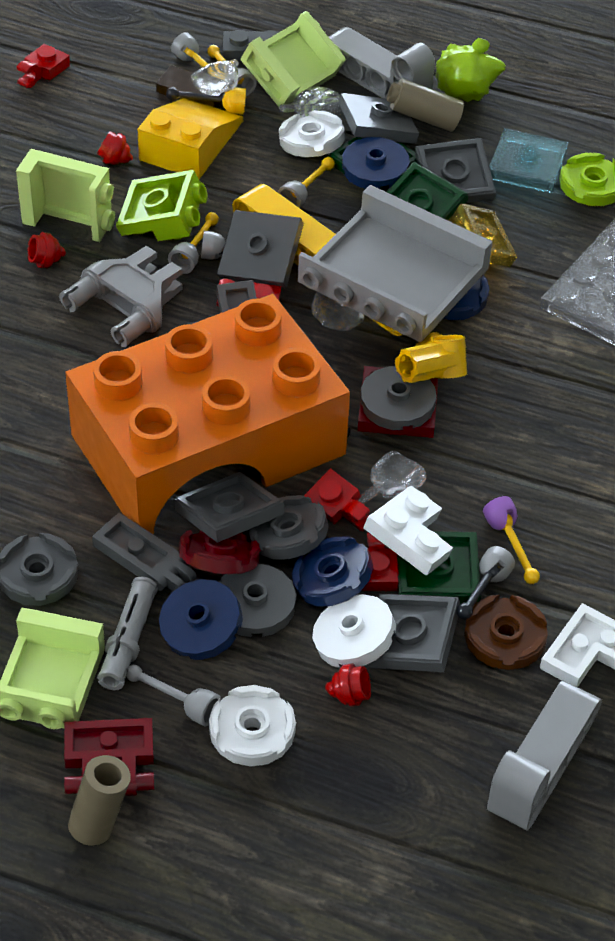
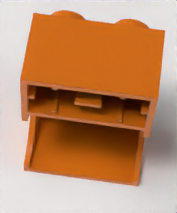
M274 294L260 299L247 300L236 308L193 324L175 327L167 334L121 351L106 353L95 361L65 372L71 435L122 514L154 534L157 517L168 499L185 483L205 471L228 464L250 465L260 472L262 483L266 488L346 455L350 391Z

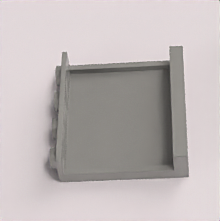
M369 185L362 192L361 210L314 257L303 252L299 254L298 282L403 335L422 342L487 271L493 241Z

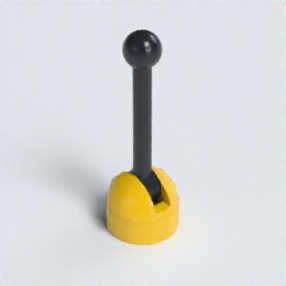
M170 87L166 91V96L169 100L185 98L222 102L228 112L243 115L246 88H230L222 96L182 92L178 91L175 87Z

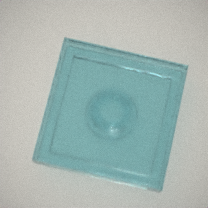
M504 128L489 166L492 179L553 193L569 142Z

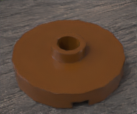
M492 595L477 602L473 606V615L466 620L464 636L467 647L478 660L491 667L505 670L524 668L538 660L545 650L548 631L545 615L535 604L511 595L510 598H499L500 595Z

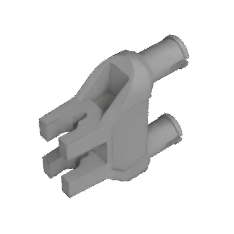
M145 246L127 258L108 259L91 264L82 271L81 279L68 289L63 290L59 294L62 305L66 309L69 308L70 312H75L81 305L95 297L104 300L128 316L121 323L111 328V335L118 345L121 343V347H127L144 332L153 333L162 327L163 305L183 290L182 283L176 280V278L182 275V268L171 262L157 271V267L150 263L157 258V252Z

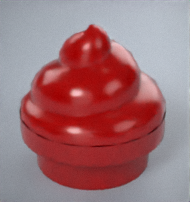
M109 131L97 152V155L103 158L102 162L116 165L120 162L128 163L133 160L130 146L126 143V137L120 132L116 135Z
M41 232L39 235H32L29 240L28 260L30 263H36L39 268H49L53 263L58 262L61 256L66 255V250L52 234Z
M354 663L342 665L339 671L334 673L332 680L326 684L325 689L342 704L359 706L361 701L369 700L371 696V682L368 671L364 666L356 667Z

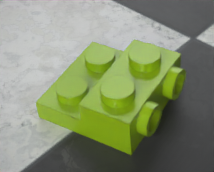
M194 170L132 180L116 227L121 236L144 234L153 231L158 241L188 237L192 227L199 226L200 224L198 209L200 204L207 202V189L204 183H200Z

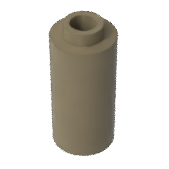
M403 78L398 83L393 82L387 94V101L390 102L391 110L449 132H453L457 127L464 108V102L460 99Z
M109 755L97 756L86 765L68 820V829L71 835L82 844L99 845L107 841L112 834L131 779L127 765L116 757Z

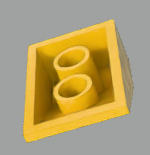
M185 98L155 108L138 128L139 160L174 172L194 170L198 179H200L241 125L243 116Z

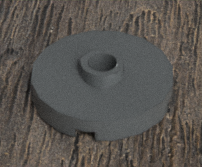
M395 366L375 370L365 378L361 387L360 402L363 406L364 414L378 426L387 429L403 430V426L413 425V428L421 426L432 417L436 408V389L431 380L413 383L403 382Z
M298 495L279 498L284 502V515L248 529L251 542L256 540L260 545V555L276 560L292 559L305 555L315 549L326 537L329 525L324 507L319 502L318 504L312 503L311 498Z
M39 533V537L29 538L28 535L16 538L7 544L0 553L1 591L11 600L23 605L42 606L58 601L67 595L77 582L79 567L73 547L64 539L48 533Z
M258 564L255 569L246 573L224 574L219 581L230 588L241 605L243 621L241 628L239 626L236 633L240 636L252 637V634L262 633V637L273 635L285 628L294 616L296 592L293 582L284 572L270 565Z

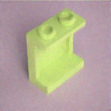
M305 11L300 14L293 25L263 41L258 37L251 41L240 60L277 106L282 109L336 76L346 59L339 47L322 30L320 24Z
M34 149L29 150L16 170L22 224L35 227L41 216L47 214L91 226L92 240L100 242L106 231H110L115 222V211L111 208L114 187L113 184H110L109 168Z
M22 607L16 620L18 638L0 680V716L13 721L21 719L40 723L50 729L64 728L65 722L79 721L105 650L103 624Z

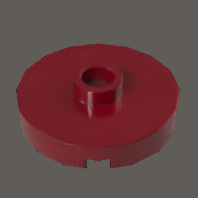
M190 529L180 537V558L197 569L219 574H239L251 571L259 564L260 545L256 540L251 543L248 542L247 535L243 534V532L218 543L201 530L199 533L193 534Z

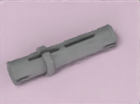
M148 577L134 578L115 633L108 638L105 645L107 655L97 679H99L98 683L106 689H122L130 663L136 660L140 651L138 641L154 596L158 591L156 582Z

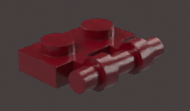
M152 718L65 722V769L82 768V776L64 777L65 794L78 793L86 765L91 759L102 755L116 757L127 765L131 779L125 796L137 795V791L154 790V772L136 773V765L154 764Z

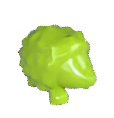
M478 38L472 45L458 46L450 44L446 50L442 51L441 58L436 62L438 89L446 95L462 99L466 102L473 99L480 101L484 95L489 93V87L495 79L505 71V63L496 57L484 54L490 46V43L485 39Z

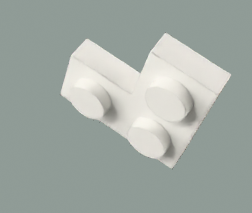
M409 486L369 515L363 527L426 576L446 561L453 549L435 532L426 528L437 520L442 508L413 486Z
M583 603L545 653L540 664L541 670L576 687L579 686L596 660L615 669V620Z

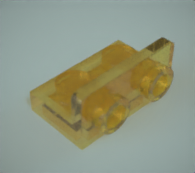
M461 203L448 221L493 241L490 265L498 264L511 267L517 255L496 212Z

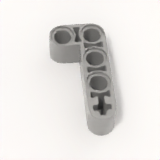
M343 27L328 36L339 47L346 59L338 72L381 98L387 99L390 86L393 82L398 83L401 78L430 89L433 87L435 59L430 48L423 43H416L397 56L349 27Z
M562 680L517 752L514 753L508 750L499 763L491 783L487 810L525 830H529L592 726L600 709L602 699Z

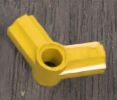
M437 332L429 333L422 342L416 343L415 347L401 349L399 356L395 358L396 371L402 377L403 382L409 383L435 377L457 378L466 376L465 336L442 335Z

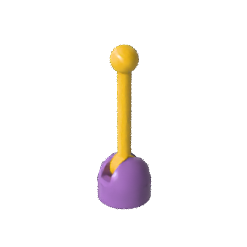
M502 496L491 500L483 508V514L488 524L493 529L505 530L525 571L524 580L528 584L537 583L540 574L531 567L512 528L518 517L512 499Z

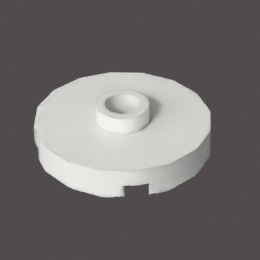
M324 111L309 112V116L302 118L300 114H295L285 120L279 128L280 146L285 152L300 157H317L331 153L341 147L345 141L342 120L338 116Z
M364 594L355 595L348 601L326 608L314 624L312 638L321 658L331 666L340 668L339 664L345 665L354 663L356 667L365 666L376 661L390 648L393 642L391 637L394 631L396 633V623L388 605L378 597Z
M257 685L237 687L229 691L228 696L224 697L221 701L219 699L213 705L209 717L211 742L220 755L233 763L250 767L269 764L282 757L292 745L296 731L294 710L288 701L286 703L280 698V694L271 688ZM249 727H256L259 730L249 731L246 729Z

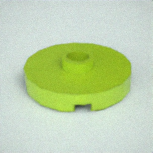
M582 153L572 156L567 160L566 165L562 166L559 182L562 191L567 197L577 203L588 206H605L615 203V159L611 162L605 159V155L599 153Z

